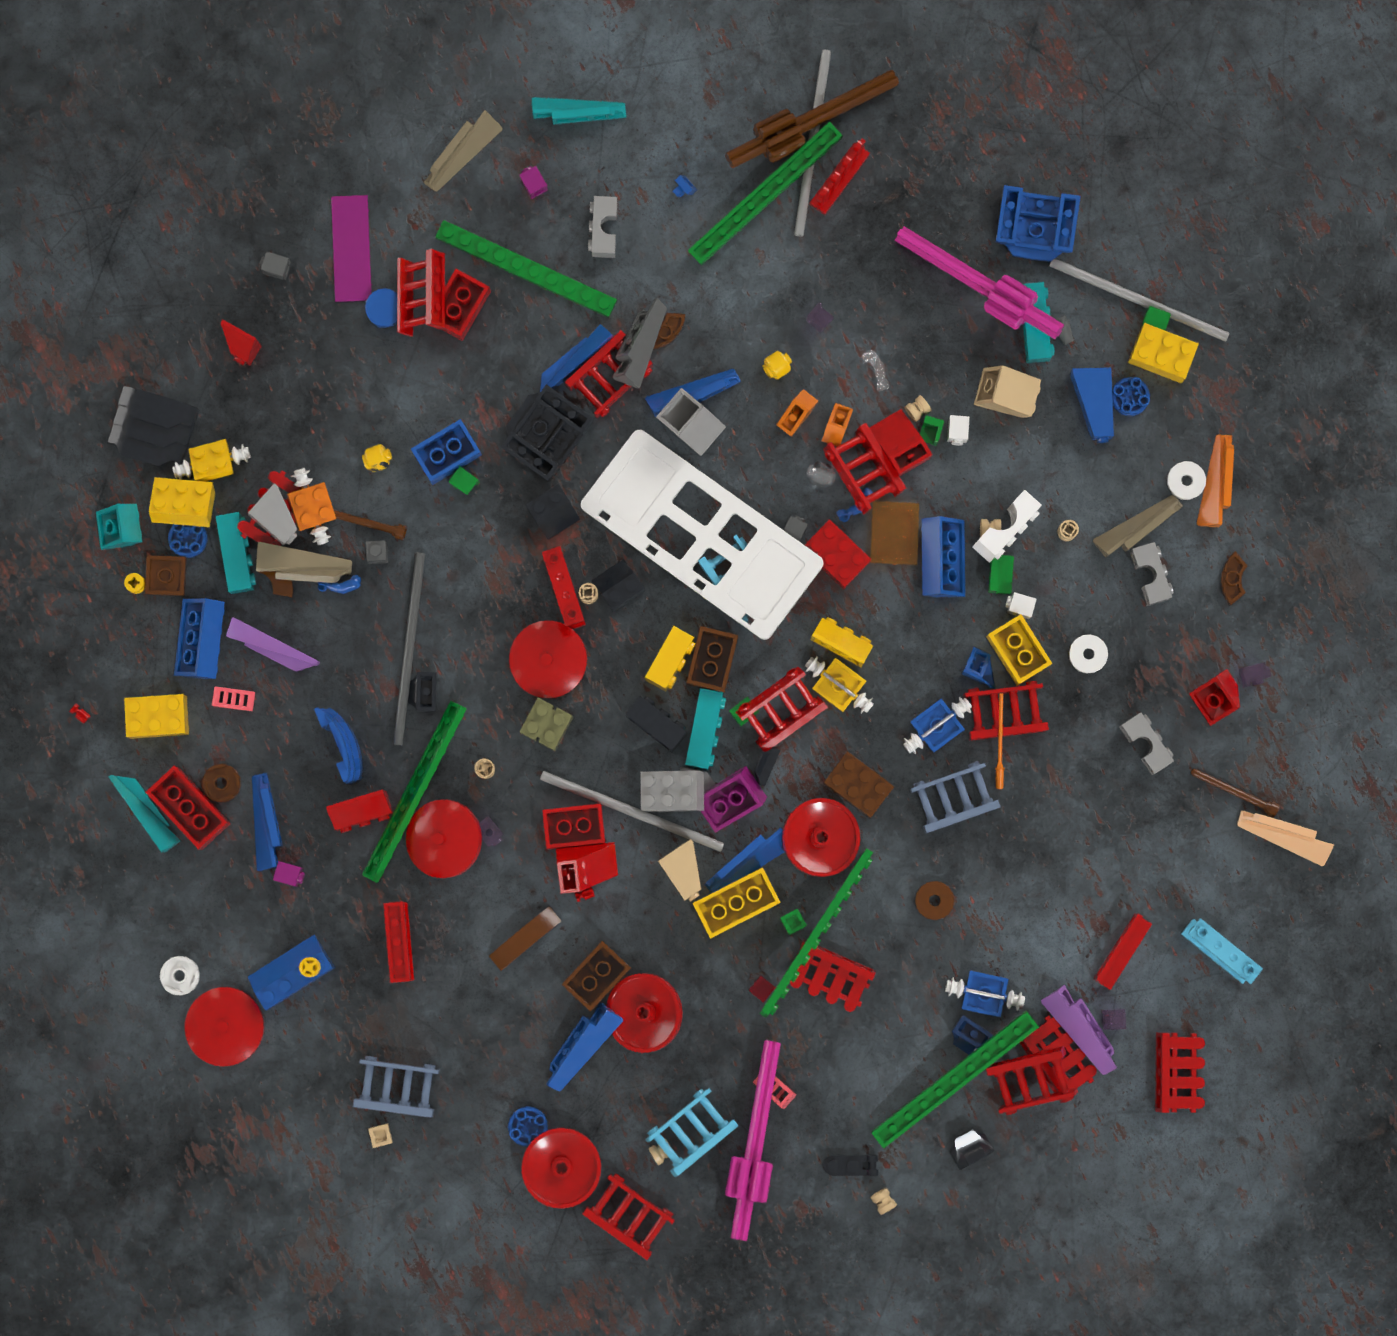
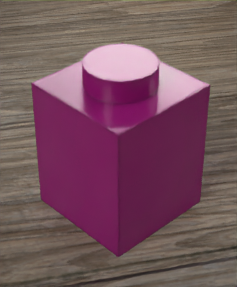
M530 166L522 170V174L519 175L520 180L531 199L548 191L547 184L537 166L533 168Z
M278 861L273 880L298 887L299 883H303L305 873L301 867Z

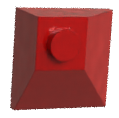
M222 319L221 326L230 353L234 357L233 360L241 365L246 363L250 366L261 348L260 343L255 337Z
M1227 669L1189 693L1210 726L1240 708L1238 684Z

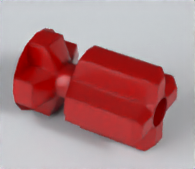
M76 703L69 712L76 713L75 717L82 723H85L90 718V715L84 709L79 710V705Z
M592 887L581 891V893L574 892L577 902H580L581 898L586 900L595 896Z

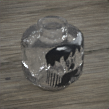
M816 461L814 465L809 466L806 475L809 476L810 484L826 489L828 486L833 485L837 472L834 471L833 465Z

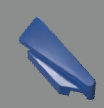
M600 324L588 338L585 337L542 373L540 392L546 384L555 390L611 340L613 335Z
M730 369L647 396L645 399L654 417H656L680 388L684 389L700 403L741 381L735 369Z
M267 773L252 776L257 871L276 868L278 858L275 848L283 846Z
M779 828L767 840L762 835L758 836L704 884L711 893H714L751 874L784 853L782 842L783 829Z

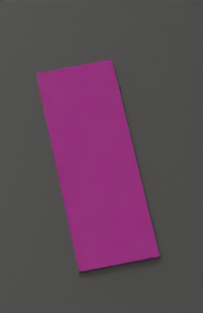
M368 195L331 197L335 302L367 301L371 294L372 286Z

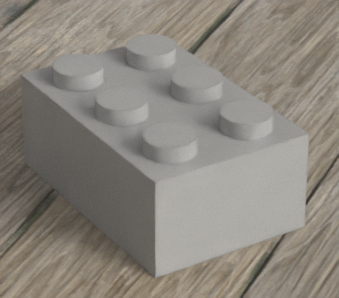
M641 772V811H704V772Z

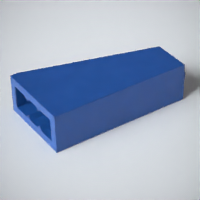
M1073 368L1070 372V377L1091 439L1097 440V443L1109 442L1114 437L1111 368Z

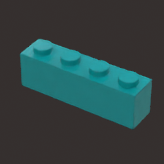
M1044 282L1023 284L1037 293L1038 300L1034 306L1050 315V307L1046 306L1048 288L1044 287ZM1025 322L1023 324L1026 362L1050 361L1054 355V345L1050 344V336Z
M239 512L216 516L226 581L230 594L254 590V585H256L255 574L251 573L250 566H253L252 555H248L247 547H250L249 537L247 536L244 539L241 537L242 532L237 529L239 521H246L245 517H242Z
M700 688L685 766L708 770L709 766L713 767L715 755H711L713 747L717 748L719 736H716L715 733L716 728H720L722 722L719 712L720 709H724L726 702L723 692Z

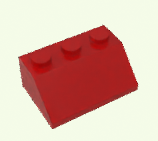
M383 789L326 807L334 829L336 831L340 830L341 833L351 831L352 826L359 825V827L368 826L371 824L370 821L378 819V822L390 819L389 815L393 814L387 791Z

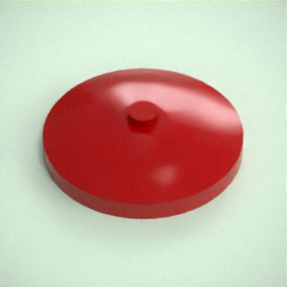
M539 621L524 628L515 638L509 655L510 669L518 685L529 694L541 698L560 697L572 691L582 680L587 668L586 647L581 637L571 627L557 621Z
M827 798L811 799L798 805L786 819L782 833L784 851L790 862L803 873L817 877L832 876L846 869L855 859L860 846V829L854 815L843 804Z
M435 800L423 805L412 816L406 832V847L412 862L423 873L436 878H452L467 871L476 861L482 844V833L477 818L469 808L453 800Z
M650 973L628 976L613 988L607 1000L606 1006L623 1018V1022L612 1035L618 1043L631 1051L649 1053L660 1050L676 1037L680 1029L683 1014L680 998L674 987L660 976Z
M231 987L211 989L200 995L189 1008L185 1019L186 1039L191 1050L201 1060L215 1066L235 1065L248 1059L258 1049L264 1035V1017L257 1002L246 992Z
M553 1128L539 1134L527 1147L522 1160V1177L526 1188L540 1203L553 1208H569L585 1201L594 1192L601 1175V1161L595 1145L587 1136L570 1128Z

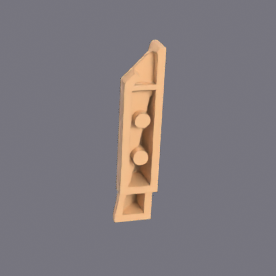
M1242 810L1240 812L1237 823L1238 827L1320 866L1325 865L1334 844L1316 840L1317 831L1261 814H1252Z

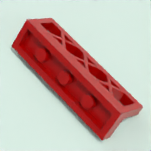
M1139 913L1133 915L1093 980L1109 990L1114 986L1152 925L1142 918L1143 916Z

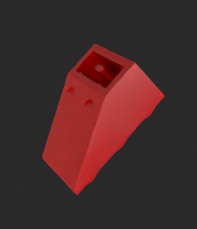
M902 409L869 427L899 477L931 459L933 455Z
M615 842L556 848L561 894L581 892L618 875Z

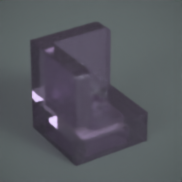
M821 302L809 313L806 320L820 333L834 319L831 314L822 308L823 304Z

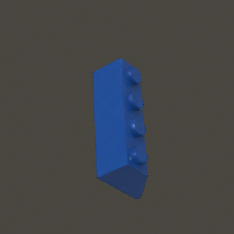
M942 516L923 518L921 527L923 596L965 597L964 520Z
M206 598L183 599L174 676L216 679L225 602Z
M313 935L248 976L255 995L266 1011L333 970L335 966L317 937ZM308 957L316 958L321 964L320 972L314 977L303 976L299 970L300 962Z

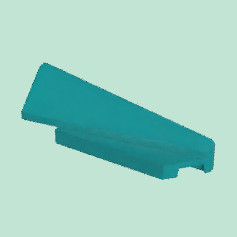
M532 98L533 118L552 117L553 124L626 118L625 103Z
M114 775L109 776L113 785L161 852H167L181 841L168 828L171 825L152 799L146 794V791L137 779Z

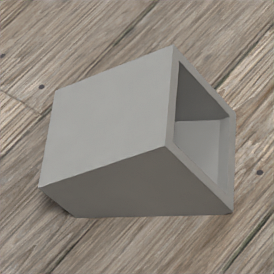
M682 388L656 416L657 419L700 456L703 455L726 428L709 410Z
M274 483L248 512V516L283 546L285 543L290 545L297 537L295 533L297 527L278 486Z

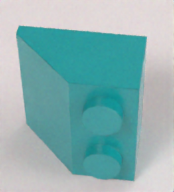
M116 504L96 512L101 550L132 546L142 542L137 504Z

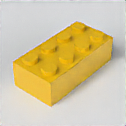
M761 868L692 904L709 937L712 938L781 902L764 869Z

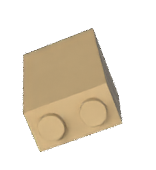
M1003 365L983 368L974 405L1021 418L1032 417L1036 408V398L1040 392L1041 380Z
M690 839L658 862L684 901L688 899L691 902L700 896L698 892L701 890L694 845Z

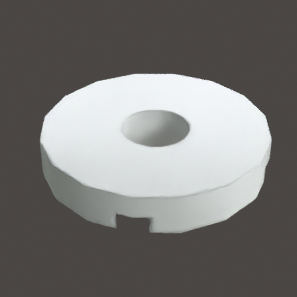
M1184 461L1177 463L1170 470L1167 476V486L1177 498L1191 500L1203 492L1206 486V476L1199 465ZM1189 476L1191 478V485H1183L1181 478Z
M1083 635L1071 644L1069 660L1079 672L1086 674L1095 673L1106 664L1108 650L1104 641L1099 637ZM1085 649L1093 651L1092 659L1084 658L1083 652Z
M173 957L166 961L161 968L160 981L164 989L173 995L188 994L199 983L200 972L198 966L188 957ZM182 970L185 973L183 981L175 979L176 971Z

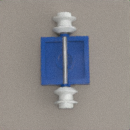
M959 697V703L955 704L952 702V710H950L942 699L938 700L910 721L919 735L911 733L909 740L904 738L905 743L903 746L909 753L913 752L916 754L915 749L918 747L923 749L924 741L934 753L965 730L956 716L964 718L966 711L971 713V704L966 698L962 699Z
M970 970L966 986H964L962 979L956 982L954 977H952L951 980H947L945 989L946 992H949L948 996L955 993L957 998L964 993L961 1009L1001 1017L1004 1002H1006L1008 1009L1011 1006H1015L1018 1011L1019 1007L1023 1008L1025 996H1022V992L1016 995L1011 990L1006 995L1007 978Z

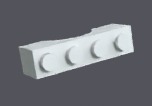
M1024 490L1007 509L1011 517L1010 528L1006 530L989 528L974 544L973 548L989 563L994 557L998 560L1005 552L1003 550L1005 545L1010 547L1017 539L1015 534L1017 532L1022 534L1028 527L1026 522L1028 520L1033 522L1040 514L1037 510L1042 505Z

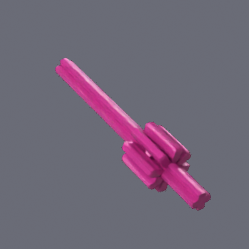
M905 226L897 233L896 242L987 297L988 300L984 304L985 311L1016 330L1020 328L1021 324L1027 322L1053 339H1056L1061 334L1064 324L1034 306L1038 300V295L1035 291L1009 275H1004L1001 280L994 282Z
M764 1040L744 1158L736 1156L731 1158L725 1195L737 1198L731 1238L747 1241L753 1203L767 1202L773 1164L761 1161L781 1045L778 1042Z

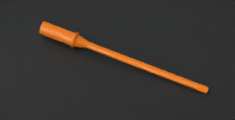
M1003 693L999 694L998 763L995 768L996 789H1003L1005 770L1002 764Z

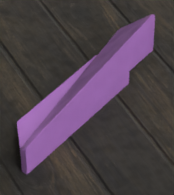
M232 617L227 637L244 642V646L295 672L320 664L318 660Z
M1063 985L1041 1000L1045 1008L1103 1075L1117 1068L1111 1059V1056L1114 1054L1113 1047L1082 998L1074 1002L1066 986Z

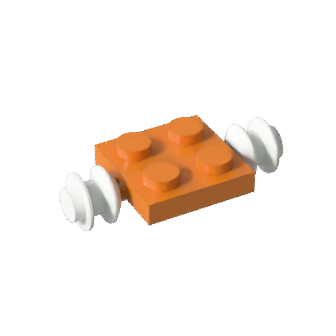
M305 468L295 470L294 475L291 476L297 480L294 485L301 487V489L288 493L287 497L298 531L314 527L310 532L311 535L315 536V540L312 542H317V545L329 542L328 538L331 537L326 535L325 532L329 528L321 524L335 520L336 516L325 482L309 486L308 484L313 480L307 476L310 470L306 471Z

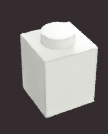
M950 415L948 419L947 442H952V445H963V443L968 441L969 417Z
M1014 592L1012 597L1008 596L1005 605L1008 608L1007 613L1015 616L1022 614L1023 618L1030 619L1037 599Z

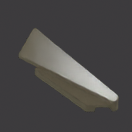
M485 110L474 126L466 121L430 169L431 174L424 181V184L435 192L440 190L502 131V126Z
M1171 495L1093 539V543L1105 558L1120 546L1126 552L1183 507V505L1176 496Z
M259 542L256 571H276L275 579L336 583L339 581L340 576L351 575L352 561Z

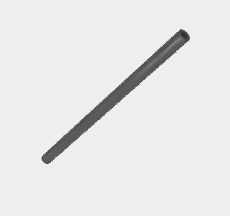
M416 552L393 739V745L403 746L425 553Z

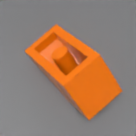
M803 389L791 402L777 423V426L792 437L809 416L818 400Z
M835 403L822 442L827 444L832 442L836 447L841 445L853 412L852 408Z

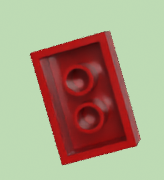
M455 269L445 286V328L441 330L463 341L491 293L490 287Z
M830 519L805 544L807 548L823 559L824 565L822 570L843 590L872 560Z
M602 804L542 810L547 850L606 843Z

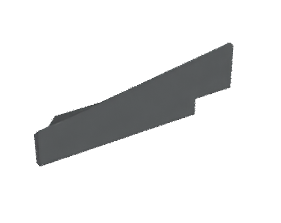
M658 298L654 299L648 311L642 309L635 318L615 357L622 363L612 377L614 380L640 388L667 307Z

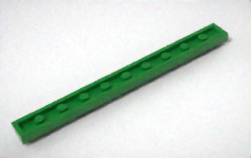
M831 122L825 125L696 242L688 252L702 266L841 140L843 135Z
M443 220L435 236L437 240L608 318L617 302V299L445 220Z
M450 701L362 876L376 883L383 876L384 870L392 858L467 708Z
M866 848L759 1014L765 1018L769 1014L773 1016L779 1006L776 1002L780 997L784 999L789 991L787 985L790 981L795 982L800 974L797 971L800 965H806L811 957L808 955L811 948L815 950L821 941L818 937L822 932H827L831 926L829 920L832 916L836 918L842 909L839 906L842 900L847 901L852 891L849 889L853 884L857 885L863 875L860 872L863 868L867 869L873 861L870 858L873 854L872 851Z
M1025 1011L871 1131V1134L884 1149L1038 1029L1039 1026L1029 1013Z

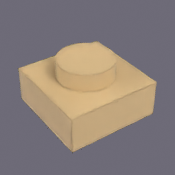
M389 1124L369 1128L373 1148L393 1143Z

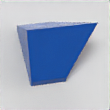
M974 647L961 674L991 689H996L990 660L991 655Z

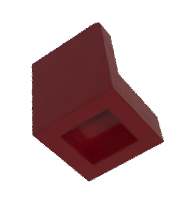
M760 975L748 991L764 1003L776 987Z

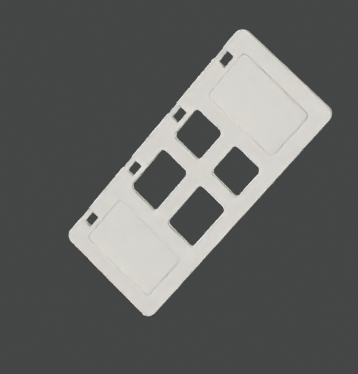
M643 430L633 432L581 501V508L584 512L762 640L769 639L824 565L823 559ZM689 481L722 504L721 508L706 526L673 504L674 498ZM602 511L611 516L608 521L599 516ZM735 514L757 529V533L743 551H738L719 537L721 530ZM662 515L667 516L696 537L694 544L680 560L647 537L649 531ZM649 545L658 550L655 556L646 550ZM709 548L732 563L730 569L717 585L711 584L693 570L698 560ZM697 579L706 585L703 590L694 585ZM745 614L754 619L751 625L742 619Z

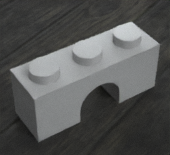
M594 196V202H590V213L593 214V221H589V232H592V239L588 241V251H592V257L615 258L616 235L606 234L602 231L601 227L608 220H617V197Z
M1155 542L1133 548L1130 554L1135 570L1148 568L1153 573V582L1141 588L1147 606L1170 600L1174 593L1171 583L1167 582L1166 576L1168 573L1166 566L1161 563L1160 557H1162L1159 546H1156Z
M1139 713L1119 726L1129 742H1133L1137 738H1143L1149 743V753L1141 758L1151 775L1174 762L1172 759L1174 755L1168 747H1164L1161 742L1163 739L1158 731H1153L1150 726L1152 723L1148 716Z

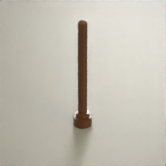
M334 510L336 519L391 533L392 536H395V539L402 541L406 536V525L391 526Z
M1198 769L1191 770L1192 776L1264 809L1263 811L1266 812V815L1272 818L1278 812L1280 804L1275 801L1265 802Z

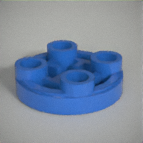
M391 289L376 290L370 294L366 301L365 311L367 317L377 327L387 328L397 324V293Z
M1138 377L1121 379L1112 389L1113 407L1125 416L1140 414L1150 402V392L1147 385Z
M173 524L168 534L170 548L177 555L186 558L199 555L205 549L208 541L205 528L200 526Z
M529 1106L516 1110L508 1123L510 1137L517 1144L528 1147L539 1134L548 1130L545 1115L539 1109Z

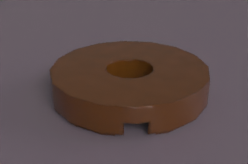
M226 764L213 765L208 768L202 778V789L205 795L219 803L234 799L241 788V777L238 771ZM219 778H225L227 781L223 789H219L216 785Z
M927 882L916 893V908L927 919H943L953 909V892L942 882ZM932 895H937L940 898L938 906H932L929 903V898Z

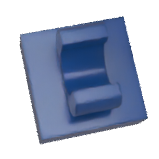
M680 175L675 180L679 185L673 190L677 197H682L685 193L693 195L697 191L696 187L686 176Z

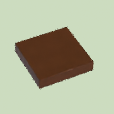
M147 555L145 594L185 596L187 558Z

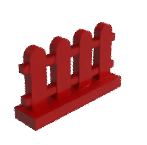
M863 138L857 143L854 142L810 201V205L822 214L826 215L869 157L870 153L864 149L866 140Z
M282 470L280 473L271 471L268 474V480L287 493L301 489V487L295 486L293 481L286 478V473ZM260 488L258 490V497L262 498L269 489ZM288 498L284 499L292 519L296 523ZM255 504L249 505L247 511L249 512ZM252 518L249 523L242 520L237 524V529L242 532L241 537L244 539L248 536L258 543L282 545L274 537L272 538L267 531L264 533L254 526L255 521Z
M803 939L800 949L803 947L807 940ZM817 946L815 950L811 948L808 953L811 957L805 966L800 965L797 970L800 974L794 983L790 981V985L793 988H799L802 982L808 984V992L811 996H817L820 990L827 992L826 1000L830 1004L836 1003L838 998L845 1000L844 1008L848 1012L854 1011L856 1006L861 1007L862 1002L859 999L864 988H869L870 983L867 981L868 979L873 980L876 970L821 946ZM817 956L821 958L820 962L813 959V957ZM832 963L839 966V968L831 967ZM810 964L817 966L812 980L805 977ZM850 971L857 974V976L849 975ZM828 972L835 974L830 988L823 985ZM846 980L853 982L848 995L841 993Z
M1045 1017L1044 1020L1046 1022L1020 1042L1027 1055L1064 1046L1068 1053L1061 1061L1064 1074L1075 1065L1080 1070L1071 1078H1068L1065 1074L1069 1089L1078 1088L1086 1081L1089 1084L1094 1081L1092 1077L1097 1073L1096 1067L1093 1065L1084 1067L1081 1060L1085 1058V1053L1081 1049L1073 1051L1070 1044L1074 1040L1067 1032L1061 1034L1058 1029L1061 1025L1054 1017ZM1053 1032L1057 1039L1046 1046L1043 1039ZM1048 1062L1043 1063L1042 1068L1047 1084L1053 1093L1061 1091L1054 1065L1051 1067Z
M1156 1032V1112L1169 1113V1108H1171V1112H1177V1108L1190 1109L1191 1113H1196V1109L1204 1107L1205 1101L1202 1097H1196V1089L1203 1088L1205 1081L1202 1077H1196V1069H1202L1205 1066V1060L1197 1057V1049L1204 1048L1205 1040L1197 1037V1033H1190V1037H1177V1033H1171L1170 1037V1033ZM1177 1049H1190V1057H1177ZM1177 1069H1190V1077L1177 1076ZM1177 1089H1190V1096H1177Z

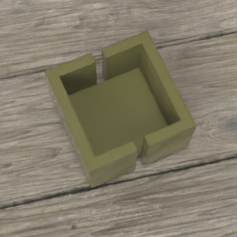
M537 698L520 733L534 741L540 738L539 743L556 751L573 716L559 708L553 710L555 707L552 704Z

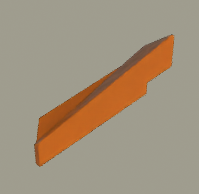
M1216 435L1206 486L1197 519L1198 526L1219 528L1222 525L1223 509L1231 507L1234 461L1232 435Z

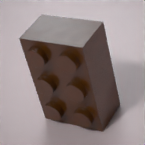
M700 626L687 685L723 692L724 694L738 635Z
M848 751L823 783L869 819L894 788L892 784Z
M601 941L562 985L591 1012L631 967L606 943Z

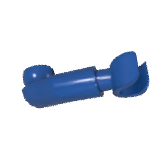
M868 487L862 490L865 497L873 493ZM855 505L847 510L842 509L836 512L842 522H847L850 515L854 516L862 513Z
M353 575L350 580L343 583L317 582L321 592L331 589L330 591L345 594L358 589L361 585V578L358 575Z

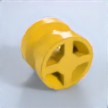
M131 573L125 578L124 585L130 592L139 594L145 590V579L137 573Z
M313 957L303 959L299 965L301 974L306 977L316 976L321 969L320 962Z

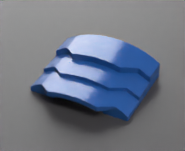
M1004 185L996 242L1004 244L1012 256L1031 260L1051 262L1061 253H1072L1081 196L1061 193L1060 197L1026 193L1023 192V188Z
M315 708L314 710L321 727L327 731H332L343 761L336 763L343 782L348 785L360 782L363 770L362 755L357 738L351 727L333 709Z

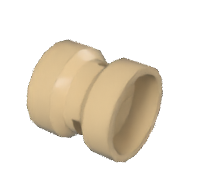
M922 396L917 397L914 403H909L904 407L914 422L920 420L923 414L931 412L929 404Z
M981 519L980 538L989 528L1001 530V519H994L990 523L987 519Z
M1066 520L1058 527L1057 535L1065 542L1071 541L1077 536L1079 527L1075 521Z
M585 583L579 588V597L583 603L593 604L596 602L598 590L595 585Z
M480 759L475 764V772L480 778L488 779L494 775L495 766L488 759Z
M653 1145L648 1148L658 1165L664 1162V1158L668 1157L659 1145Z
M887 1187L870 1197L873 1203L877 1204V1210L880 1215L897 1206L895 1200L889 1196L890 1192Z

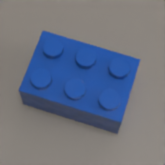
M461 419L411 448L432 485L456 472L459 467H464L482 456Z

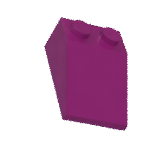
M744 766L704 793V811H701L714 832H717L761 807L766 801L767 796L747 766Z

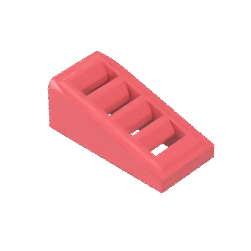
M214 687L212 706L253 711L255 692ZM221 692H224L223 703H219ZM229 693H232L231 704H227ZM237 694H240L239 705H235ZM245 695H248L247 706H243Z
M775 1076L774 1081L776 1084L773 1086L771 1099L779 1107L785 1109L797 1094ZM758 1077L753 1081V1083H754L756 1086H757ZM781 1086L780 1092L774 1096L775 1091ZM785 1092L789 1093L782 1102L779 1100Z

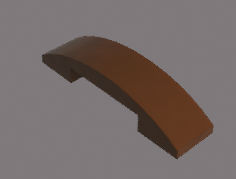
M550 906L547 907L490 954L489 957L502 971L557 926L561 919Z

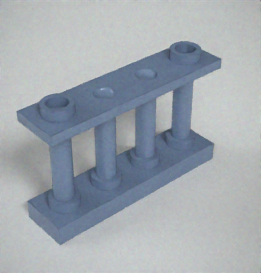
M977 761L969 764V769L925 783L923 780L913 784L914 788H911L910 792H918L927 817V825L923 826L925 834L1000 808L999 801H993L989 797L980 769L986 767L985 763L980 764ZM973 772L983 800L981 801L982 806L976 808L974 804H971L962 779V775ZM953 778L964 805V812L959 814L953 811L943 782ZM933 785L937 787L946 813L944 814L945 818L939 821L933 814L925 788Z
M365 1056V1059H360V1064H366L362 1095L354 1099L353 1107L433 1117L434 1108H430L428 1102L432 1074H439L440 1069H435L436 1065L424 1064V1067L382 1062L377 1061V1057ZM374 1065L386 1067L382 1097L379 1098V1101L371 1100L370 1096ZM394 1068L405 1070L402 1096L398 1104L391 1103V1099H389ZM413 1071L425 1072L421 1103H418V1106H411V1102H409Z

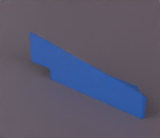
M601 1002L591 1019L583 1015L550 1063L549 1070L553 1074L547 1085L557 1091H561L623 1022V1018Z

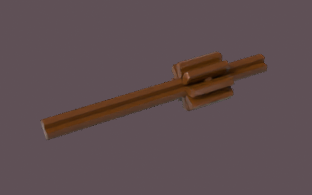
M891 69L798 117L790 113L789 109H783L756 123L753 128L756 138L726 152L725 158L732 169L761 154L765 158L768 157L770 162H775L799 150L804 145L805 137L802 133L898 86V77L895 76V72Z

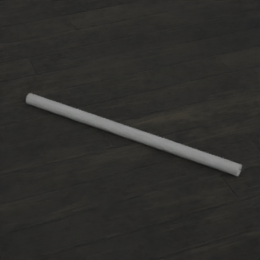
M822 50L813 109L824 103L831 51ZM820 125L810 129L808 141L819 132ZM814 164L803 173L794 236L803 237Z
M1056 258L1049 265L1054 269L1145 308L1152 306L1171 314V319L1225 342L1229 336V332Z
M543 771L540 780L689 840L691 839L719 852L722 851L723 842L648 812L641 811L631 805L546 771Z

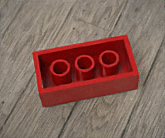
M174 765L146 791V794L198 850H203L231 824L178 766Z

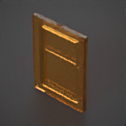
M873 501L871 563L917 565L919 503Z

